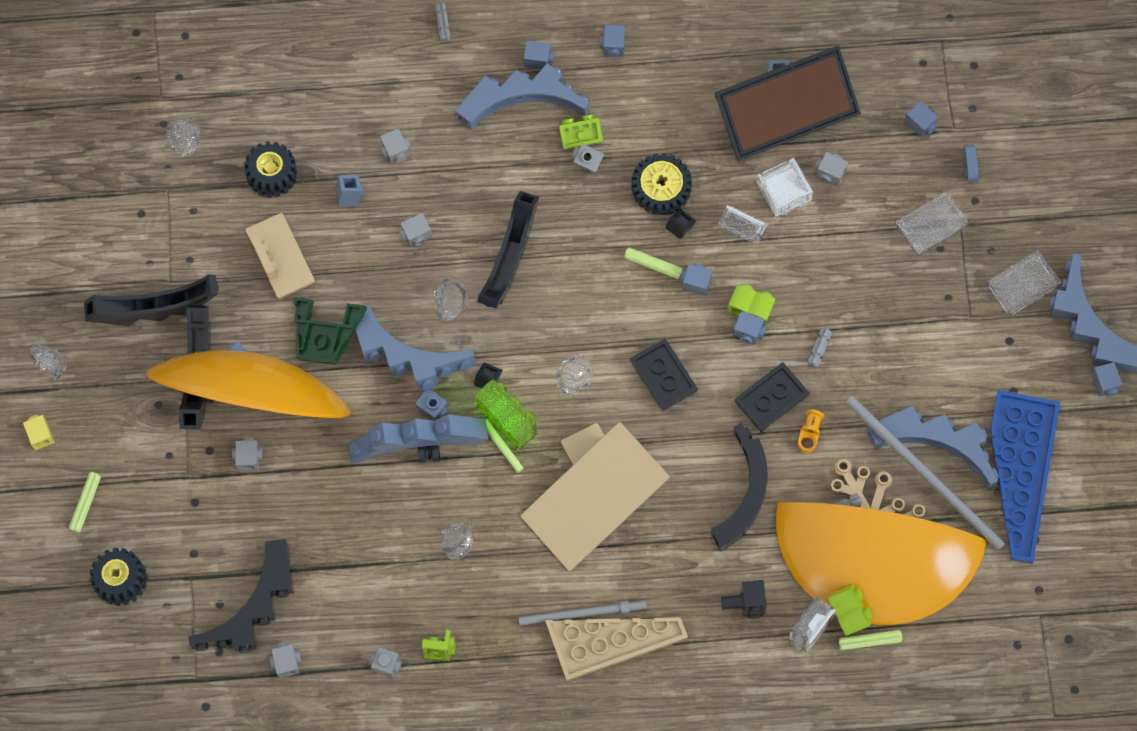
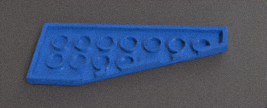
M998 390L990 434L996 471L999 476L998 483L1011 560L1033 564L1060 402Z

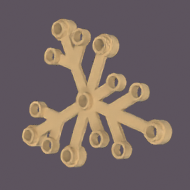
M846 459L838 460L835 463L834 472L837 476L844 477L847 485L843 484L840 479H835L831 483V490L834 493H844L850 496L857 493L862 500V504L859 505L860 507L879 510L884 491L892 483L891 475L885 471L879 472L876 475L874 482L877 488L870 508L862 493L865 481L870 475L869 468L866 466L859 467L857 471L858 478L855 481L851 474V463ZM845 464L847 469L842 470L839 465ZM865 470L867 475L861 476L860 471ZM885 476L888 481L881 482L880 477ZM839 483L841 488L835 489L833 485ZM896 498L892 504L880 510L892 513L901 512L904 509L905 502L901 498ZM900 502L902 507L896 508L894 503ZM917 504L911 511L903 515L922 518L925 514V508ZM915 509H921L922 514H916Z

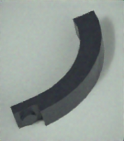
M520 191L515 198L500 252L492 272L478 296V303L496 309L499 304L502 305L513 282L529 238L539 201L538 196Z
M188 305L186 308L187 354L211 351L209 306ZM184 392L179 408L180 429H201L207 398Z
M742 423L734 426L733 433L747 460L749 486L738 509L724 522L711 528V535L720 552L736 543L750 529L759 515L766 493L768 473L763 446L759 437L752 441L750 440L752 435L747 427H743Z

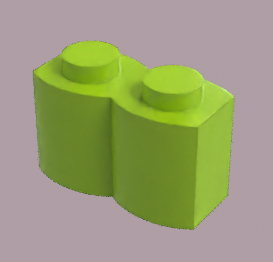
M737 284L727 311L737 316L740 315L741 311L764 319V325H766L776 299L768 292H756L748 284Z
M854 584L831 592L828 597L832 609H836L835 614L846 636L869 627L871 619H873L869 607H865L862 603L864 598L859 588L856 589Z

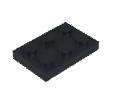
M666 338L630 358L631 364L662 412L698 391L697 386Z
M782 362L736 397L734 402L756 428L762 432L809 396L810 392L785 363Z

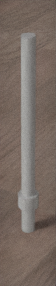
M627 600L620 601V604L519 617V625L542 623L545 620L557 621L618 612L627 614L630 611L647 609L646 600L629 602Z

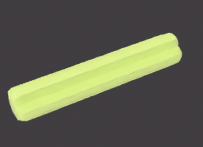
M627 248L624 258L673 278H681L683 268L632 248Z
M90 472L69 525V529L74 532L81 531L101 476L95 472Z
M900 630L843 637L839 639L840 650L899 643L902 642V633Z

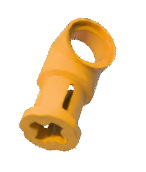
M813 409L806 410L807 418L805 425L801 428L797 442L799 451L804 454L812 453L815 450L820 434V422L825 416L820 411ZM803 439H810L813 446L811 448H804L801 441Z

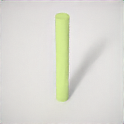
M486 419L488 435L517 473L521 472L524 467L488 419Z

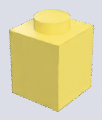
M34 415L28 418V421L23 422L30 443L35 451L55 443L47 420L43 415Z

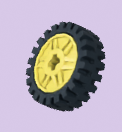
M658 153L654 154L653 157L649 155L645 161L642 159L639 162V166H636L633 172L631 182L632 193L635 201L638 202L641 208L644 207L645 211H652L655 215L657 213L666 215V212L672 214L674 210H680L681 206H684L690 197L692 189L691 173L687 169V165L682 163L681 159H675L674 155L670 154V156H667L666 153H662V156H658Z

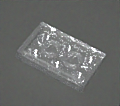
M947 191L895 222V226L917 257L967 228L970 224Z
M1039 250L991 278L986 284L1008 315L1012 316L1059 287L1062 282Z

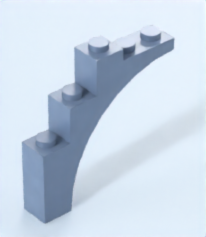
M546 64L533 80L525 72L521 73L518 70H515L502 86L494 78L490 79L484 76L455 110L457 120L472 130L484 118L495 111L518 103L547 102L572 109L582 116L589 113L590 105L585 96L577 95L568 84H562L563 74L559 68Z
M1073 253L1071 259H1067L1064 271L1068 273L1067 278L1062 280L1061 290H1057L1055 296L1051 295L1049 308H1052L1051 315L1072 320L1069 332L1073 333L1072 340L1093 344L1090 357H1094V365L1102 366L1114 362L1117 370L1137 374V345L1117 336L1095 315L1082 287L1080 273L1081 255Z
M367 306V310L356 328L365 362L377 361L386 356L392 377L401 376L412 371L419 391L430 390L434 386L439 385L438 377H447L454 372L466 371L476 366L472 349L437 353L422 351L396 340L382 328L370 306Z
M913 406L879 420L901 443H921L941 448L967 463L981 478L988 490L996 486L999 479L998 473L994 467L991 468L986 450L981 449L987 441V434L983 427H979L977 422L954 432L955 426L951 419H947L945 414L922 424L923 418L918 410L915 411ZM867 426L866 433L875 450L888 446L877 433Z
M448 414L435 421L415 418L403 425L382 422L370 428L368 434L349 442L351 463H359L382 454L415 447L477 445L488 440L486 419Z

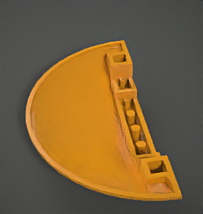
M239 350L194 352L172 358L146 371V376L149 379L164 386L229 404L309 417L342 418L352 414L350 408L316 377L285 361L259 353Z
M777 503L776 532L784 561L797 583L812 599L829 611H833L828 600L829 594L854 584L856 589L859 588L863 594L864 599L862 603L871 610L873 616L871 625L906 624L921 620L946 607L961 594L974 577L984 555L987 542L982 537L947 525L882 510L825 503Z

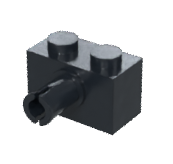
M764 580L742 582L740 595L722 596V610L741 608L743 610V617L748 616L749 619L760 618L761 615L765 614L767 606Z

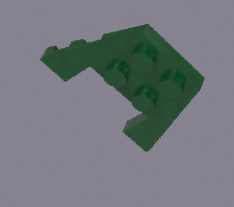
M294 297V305L296 306V314L294 315L295 322L297 323V333H295L297 359L336 365L363 318L367 307L347 303L342 324L312 321L310 316L314 301Z

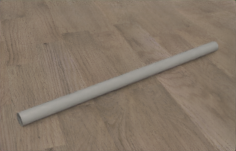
M851 396L845 402L998 551L1005 545V542L857 399Z

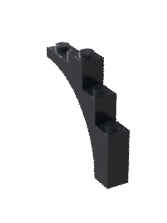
M208 274L190 284L156 293L130 296L93 295L84 301L85 322L130 326L139 319L162 321L171 314L187 316L186 308L188 305L204 306L206 302L218 295L219 287L216 275Z
M286 539L265 542V560L262 575L248 602L235 616L222 625L205 633L188 636L189 645L192 649L206 651L208 647L227 648L230 644H233L234 650L239 651L241 654L250 653L252 649H257L254 624L257 623L259 626L269 625L270 621H275L273 596L284 598L288 597L290 593H294L289 546Z

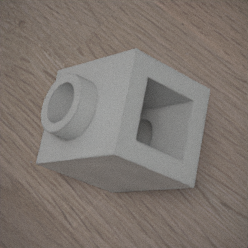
M399 128L380 136L383 146L380 148L385 159L389 158L391 164L395 162L401 163L410 156L408 150L411 148L407 137H402Z
M582 143L580 148L575 147L571 158L574 159L572 164L595 174L604 154ZM584 155L588 156L589 161L584 159Z
M826 152L824 157H820L816 163L815 168L818 169L817 177L824 183H832L839 186L847 170L848 161L842 159L836 153L830 154Z
M423 213L417 216H409L400 223L402 228L399 231L401 238L404 242L408 241L410 247L414 245L420 246L427 239L432 238L431 228Z
M242 438L241 441H236V448H232V459L236 460L238 471L259 470V459H263V448L259 447L257 440Z
M282 643L276 645V648L271 649L273 656H269L271 668L276 669L279 678L300 673L298 663L302 662L299 649L295 650L293 644Z
M378 647L377 652L372 653L369 664L372 665L371 668L374 673L393 679L395 673H399L402 661H400L398 653Z

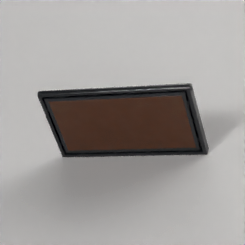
M838 45L714 93L737 161L861 114L841 48Z

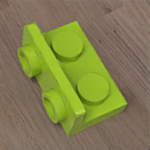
M589 114L581 116L582 120L574 121V118L562 120V124H558L563 149L579 147L582 143L589 145L603 142L599 118Z
M446 629L445 641H441L437 637H429L428 640L423 639L422 650L424 659L450 661L451 655H455L456 642L455 637L451 634V630Z

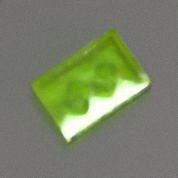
M492 379L474 395L476 408L519 451L537 435L536 418L530 411L525 412L521 408L522 404L515 396L511 398L506 393L508 390L501 382L497 383Z

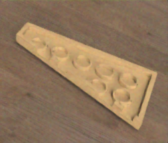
M681 617L545 620L566 681L688 639Z

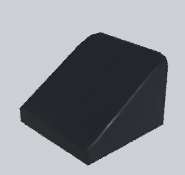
M680 209L669 218L665 228L681 239L696 223V220Z
M484 362L475 376L474 385L488 392H493L503 370Z

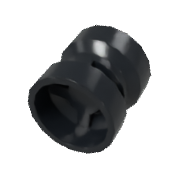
M439 445L417 447L419 463H426V461L440 462Z

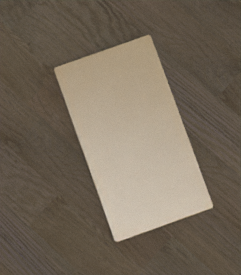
M619 422L522 513L521 518L566 569L572 571L656 492L670 476L627 428Z

